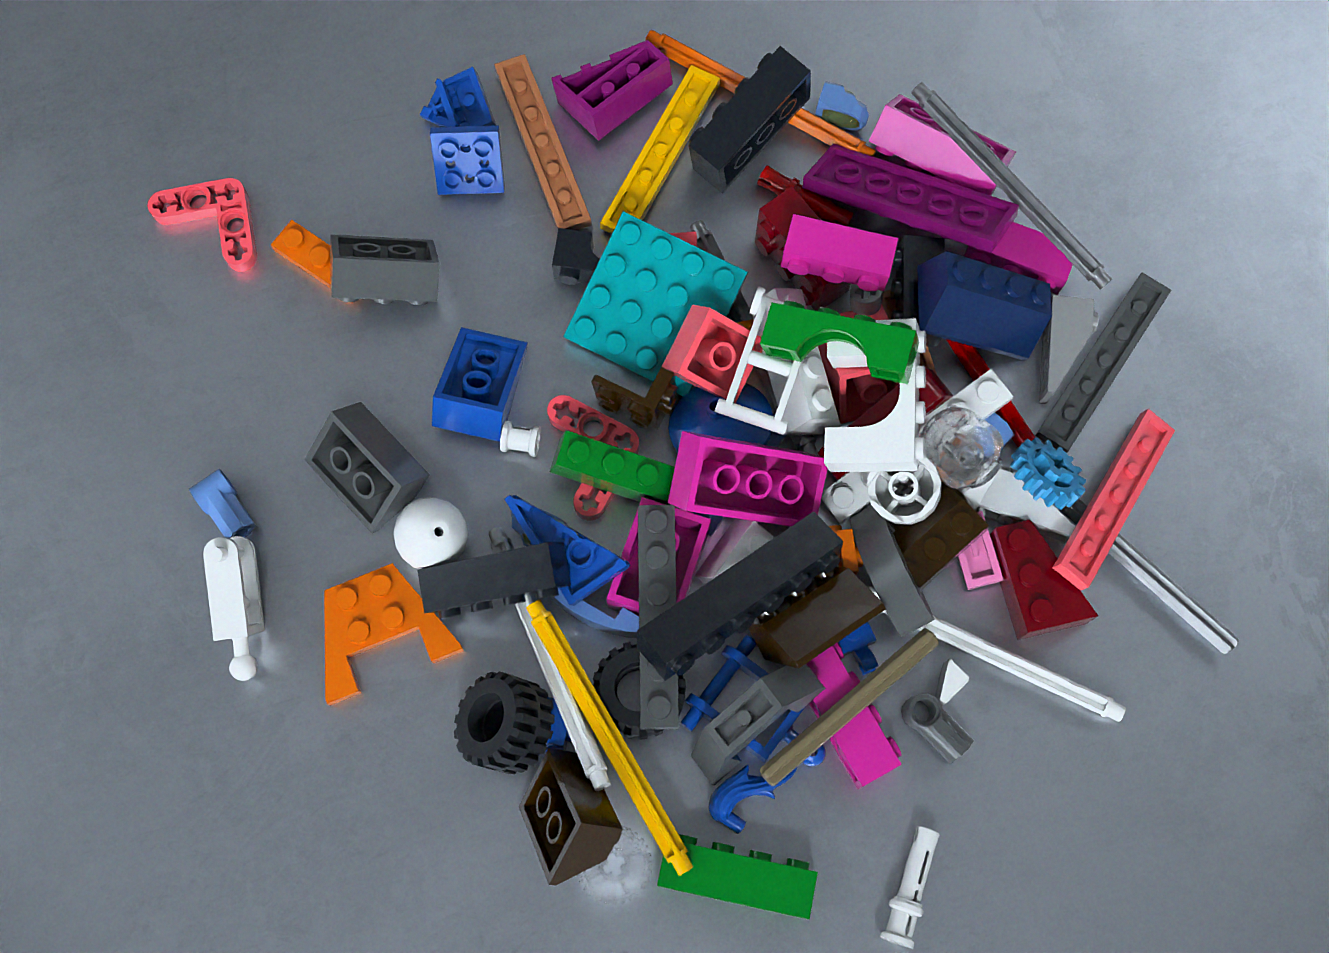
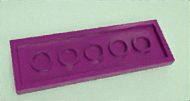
M832 144L803 177L802 188L815 192L818 195L842 201L850 206L876 213L881 217H888L908 224L913 228H920L940 235L945 239H952L972 246L977 250H984L992 253L1017 217L1019 209L1017 204L836 144Z

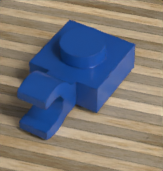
M869 622L837 642L844 656L850 653L853 654L862 676L873 672L878 667L877 660L868 647L877 640Z

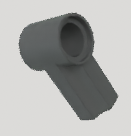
M918 694L909 698L903 704L901 713L904 722L911 728L916 729L949 764H952L961 757L974 742L942 709L940 701L932 694ZM918 701L926 704L929 709V717L925 722L919 720L914 713V707Z

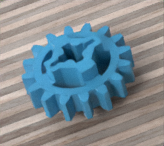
M1035 437L1032 441L1026 439L1011 455L1014 461L1010 464V467L1018 471L1014 475L1015 479L1024 482L1022 489L1033 495L1034 500L1044 499L1047 507L1054 503L1059 510H1062L1065 506L1070 508L1086 491L1083 487L1086 479L1078 475L1082 469L1071 463L1074 458L1068 456L1062 447L1053 448L1049 440H1046L1043 444L1038 437Z

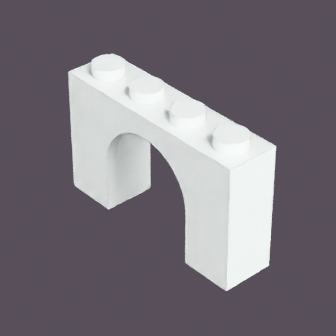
M916 318L876 320V323L890 325L891 322H901L911 326L912 330H916L919 346L909 383H899L900 395L893 411L884 420L874 425L863 427H825L824 464L830 472L918 471V460L925 459L924 437H919V424L925 423L926 411L925 402L919 401V388L926 387L925 366H920V353H926V332L920 331ZM840 341L827 342V358L833 368L868 367L866 356L854 345Z

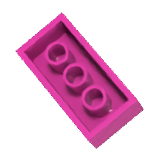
M682 431L668 503L689 512L793 526L812 512L818 515L828 468L824 464V457L808 452Z

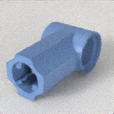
M221 469L216 470L189 488L195 501L207 515L211 516L224 537H247L256 527L253 519L236 497L238 495L236 489Z

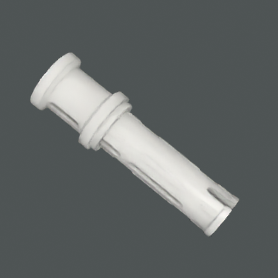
M916 826L902 882L897 896H893V899H890L889 906L892 910L886 931H881L880 938L913 949L915 942L912 940L917 918L923 915V905L920 902L933 853L940 835L938 832Z

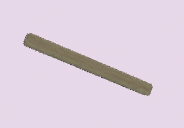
M926 628L922 629L764 764L759 771L765 781L771 786L778 784L938 646L939 641L935 634Z

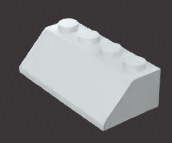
M774 288L764 295L782 302H797L807 309L802 289ZM765 312L758 332L760 337H762L769 312ZM818 346L811 350L801 362L782 417L783 420L789 421L785 435L825 434V427H841ZM775 357V358H778V359H781V360H784V361H787V362H790V363H793V362H794L793 360H788V359H783V358ZM768 371L778 406L788 377Z

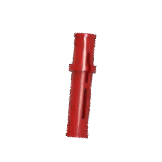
M768 165L765 166L757 181L759 186L761 185L777 195H780L792 186L823 221L848 226L854 216L853 212L838 206L815 192L802 188L803 185L800 184L799 179L795 177L791 179Z

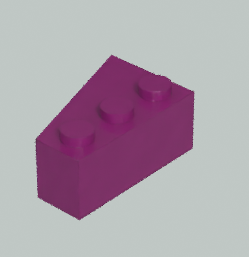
M648 40L609 55L610 60L595 66H591L590 63L580 66L581 71L564 78L560 74L551 78L558 104L598 141L673 85L669 58Z

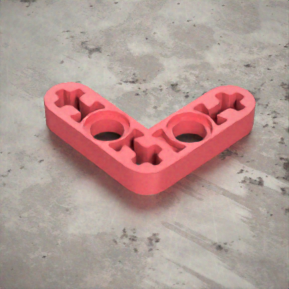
M225 178L158 191L149 198L147 207L150 214L158 223L163 225L217 216L222 254L227 264L237 272H245L255 265L257 251L249 197L239 180ZM235 190L236 193L233 195V199L228 200L226 197L229 196V191ZM213 193H216V195L218 196L215 197L217 203L215 202L214 197L212 196ZM204 195L207 197L202 207H190V202L195 196ZM169 203L170 206L167 207V212L162 213L160 210L164 208V204ZM181 203L184 207L183 210L179 208V206H181ZM241 218L244 220V225L240 230H227V225L232 219ZM235 242H240V245L245 252L242 254V259L236 260L235 256L238 255V249Z
M558 395L549 402L547 407L549 421L551 425L560 431L565 432L567 430L618 447L616 440L623 441L627 437L630 438V446L632 448L625 447L623 450L638 454L640 449L639 437L630 427L567 395ZM565 406H568L571 416L579 419L577 428H574V419L566 415L558 419L556 409L562 410ZM591 420H596L602 423L604 428L600 435L592 437L584 432L585 424ZM581 483L573 498L575 512L583 520H596L605 512L614 493L607 491L606 494H603L602 489H600L595 497L598 507H590L588 511L583 510L584 505L581 500L583 498L589 500L594 493V487Z

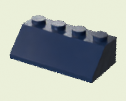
M948 251L917 266L920 331L1020 360H1026L1030 357L1052 317L1050 283Z

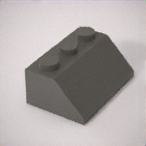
M330 234V285L332 298H338L343 302L373 299V301L381 304H389L394 302V300L408 301L414 305L437 302L440 262L433 240Z
M362 402L331 411L304 459L371 533L377 532L415 499L430 475Z

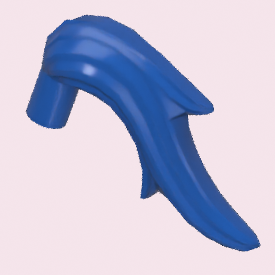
M749 765L744 766L719 785L711 795L709 811L713 819L723 823L736 834H739L745 827L746 821L732 812L735 805L742 799L754 795L775 799L773 790L788 781L794 775L798 766L775 786L768 784L762 776L748 775Z

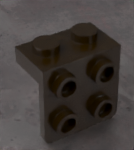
M663 367L660 368L645 398L598 375H594L591 381L596 398L599 400V406L614 414H617L619 410L629 415L630 421L645 429H648L649 425L659 429L666 414L671 416L679 402V397L676 396L678 387L675 383L674 372Z

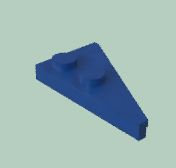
M509 495L504 499L532 545L545 542H564L571 586L559 589L569 605H576L631 567L627 560L519 496Z

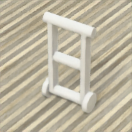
M758 286L750 309V314L756 317L727 399L719 398L715 412L784 435L789 421L783 420L782 417L801 362L794 361L790 363L752 350L765 312H769L771 303H784L764 296L766 288ZM747 364L788 377L775 417L734 403Z

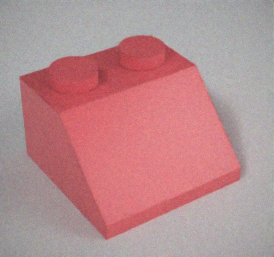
M692 305L662 367L674 372L675 376L689 384L726 400L750 330L712 308ZM758 335L752 350L761 353L763 348L760 345L761 337ZM747 364L734 403H736L754 367L753 365Z

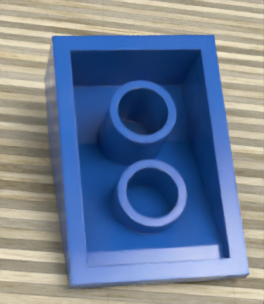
M461 327L433 395L432 426L500 442L503 424L509 418L528 342Z

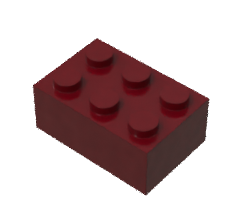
M791 186L759 209L755 244L764 256L769 255L775 262L777 272L785 281L790 280L796 289H802L806 306L811 305L815 311H818L820 306L825 308L848 292L851 283H831L824 280L821 276L812 274L797 275L791 273L787 268L781 267L793 214L821 220Z

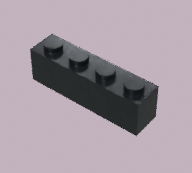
M545 542L417 570L424 613L439 612L440 619L461 615L460 608L471 606V612L493 609L492 602L503 600L504 606L526 602L525 595L536 593L537 599L558 596V588L571 586L564 542Z

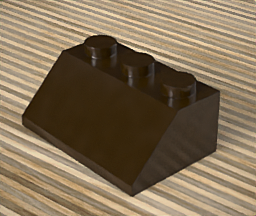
M942 481L941 498L935 511L925 520L912 525L895 524L892 522L895 529L893 534L915 584L921 589L949 566L984 534L989 527L987 522L961 496Z
M836 566L831 572L827 574L822 572L814 577L811 584L804 591L798 594L793 592L784 598L783 603L772 613L764 612L755 618L749 631L765 660L799 669L886 610L883 602L849 568Z
M548 748L519 805V810L549 885L556 886L607 860L614 845L618 843L623 828L605 790L595 791L591 780L586 778L577 753Z

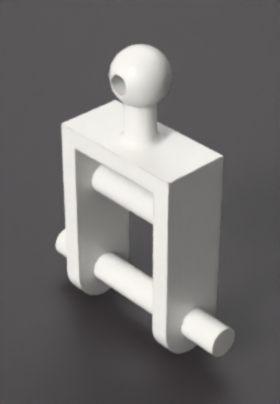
M218 537L209 541L203 552L213 641L233 640L235 657L230 663L229 670L234 678L246 681L255 676L258 667L256 659L250 655L248 637L265 631L256 551L254 544L246 537Z

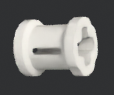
M505 421L500 438V450L502 452H507L509 449L529 452L530 456L536 457L541 440V426L535 425L533 428L514 426L511 421Z

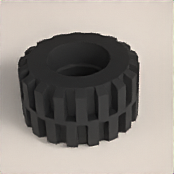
M631 641L623 643L622 648L618 650L616 647L609 651V656L606 659H601L598 664V671L594 672L593 686L619 732L624 737L630 739L632 737H640L641 740L648 739V736L652 735L658 736L665 729L641 730L640 711L627 709L618 698L617 687L620 680L626 674L640 670V651L637 649V644L631 645ZM683 675L678 676L679 716L683 709L686 682Z
M500 671L498 673L489 672L485 677L480 676L475 680L474 687H468L465 691L466 696L464 700L461 699L458 705L460 708L459 713L455 715L454 723L457 724V728L454 730V739L459 740L456 745L457 749L463 753V758L467 762H471L472 765L506 774L523 773L528 770V765L534 766L539 761L538 756L540 754L544 755L548 748L546 743L548 739L552 738L553 731L550 730L551 725L555 723V715L551 714V710L554 708L552 700L547 699L548 693L546 690L540 688V685Z

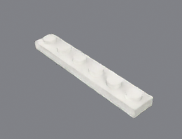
M992 369L927 415L925 423L919 424V437H924L925 456L928 460L932 459L1013 399L1011 392ZM849 472L823 491L821 500L840 525L870 504L867 478L870 472Z

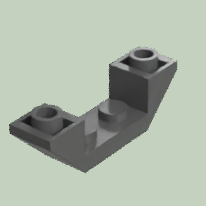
M807 664L799 669L786 665L761 677L704 727L691 757L712 785H716L742 762L737 753L788 709L797 713L826 689Z

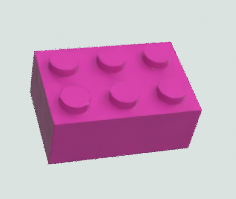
M642 497L639 505L666 504ZM675 508L676 603L688 596L711 524V519ZM637 509L621 555L623 559L630 563L631 567L613 578L606 600L609 608L620 611L624 607L639 616Z

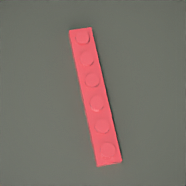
M1150 409L1145 410L1138 416L1053 566V569L1079 590L1090 587L1175 432L1171 426Z

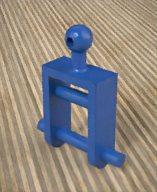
M745 635L736 648L726 645L721 654L727 660L702 694L698 697L690 693L686 698L685 702L691 708L680 722L685 728L692 732L702 717L711 722L720 714L711 705L738 669L755 681L769 674L748 658L757 645L752 637ZM804 708L798 713L791 710L765 747L753 739L744 748L765 763L779 742L785 741L789 744L799 735L793 729V723ZM824 745L815 751V756L810 755L804 760L803 764L812 767L820 765L826 756Z

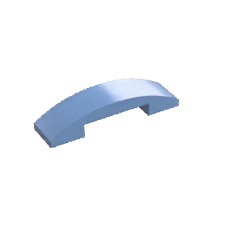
M559 588V595L550 597L565 612L590 627L612 635L637 638L639 616L622 607L617 617L613 619L583 600L574 606L569 605Z

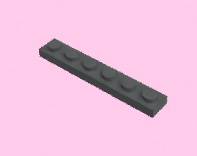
M1143 272L1139 275L1036 433V437L1044 442L1046 440L1051 441L1055 449L1062 447L1066 453L1070 450L1168 297L1171 289Z
M638 505L639 628L677 604L674 505ZM640 652V729H679L678 676L675 674L664 681Z

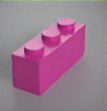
M793 214L781 267L787 268L791 273L797 275L812 274L821 276L824 280L831 283L846 282L855 284L865 291H884L890 277L898 238Z
M1015 222L1008 228L992 253L977 250L968 245L964 257L1050 283V291L1056 295L1059 294L1067 282L1073 266L1061 250H1058L1042 232Z

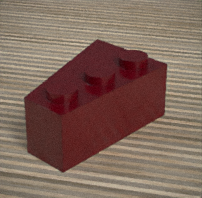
M1031 520L996 527L990 533L1003 576V581L1000 582L1017 640L1084 625L1098 617V614L1081 590L1053 569L1058 558Z

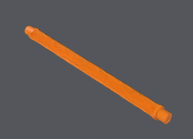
M650 30L646 36L645 41L651 42L669 59L688 69L693 65L719 77V86L734 94L738 84L746 78L664 33L661 35L654 30ZM803 108L788 122L830 146L836 144L872 157L876 153V150L868 147L863 140Z

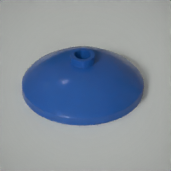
M745 383L735 404L773 416L767 398L758 389ZM698 387L691 389L688 394L681 397L670 416L668 426L669 436L677 453L682 431L767 445L773 431L714 412L719 398H723L717 397Z

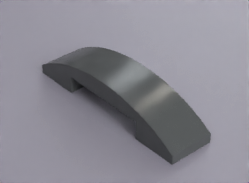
M872 505L850 517L853 536L864 566L899 635L904 637L935 620L922 589L915 584L893 534L895 529L892 522L882 518Z

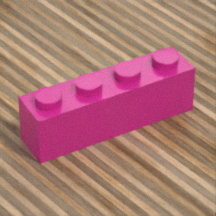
M838 643L806 663L826 688L808 703L817 719L860 683L856 674L853 671L848 673L841 660L844 658V654ZM872 703L829 739L857 789L902 765L898 759L902 756L901 751L891 736L885 737L879 726L882 723V719Z

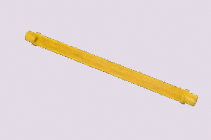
M541 600L531 603L526 607L532 618L531 624L668 863H672L679 876L694 867L686 854L688 852L686 846L551 611L547 612Z

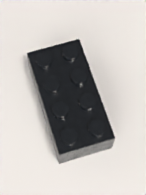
M781 46L773 54L769 52L761 59L757 67L758 70L750 79L748 77L744 78L736 87L735 95L729 102H722L713 112V119L705 128L699 127L689 140L690 144L688 146L693 169L722 194L810 99L811 70Z

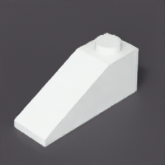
M987 464L985 469L992 472L995 478L975 511H983L984 518L1004 525L1031 520L1043 538L1066 545L1076 526L1053 504L1047 507L1044 499L1034 500L1033 495L1022 489L1024 482L1015 479V473H1013L1011 468L1001 464H993L992 466Z

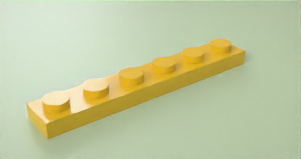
M693 65L690 66L600 222L602 230L612 234L623 211L643 221L720 85L719 77Z

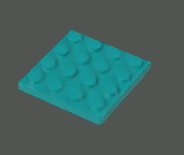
M623 211L563 337L654 382L691 306L709 307L727 317L748 272ZM675 376V383L678 387L677 394L684 397L690 392L693 385Z

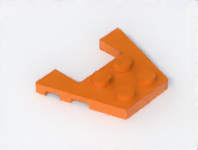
M393 563L324 590L325 699L330 706L361 694L349 660L352 656L416 630H420L433 664L464 651L462 645L435 613H424L422 598Z

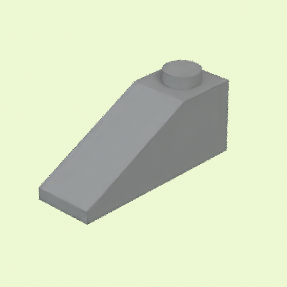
M1052 295V317L1043 331L1039 403L1046 404L1090 335L1096 332L1099 316L1097 312H1094V299Z

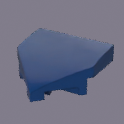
M474 67L449 77L444 81L437 78L435 82L437 88L428 106H424L420 113L422 118L440 127L497 126L479 75Z

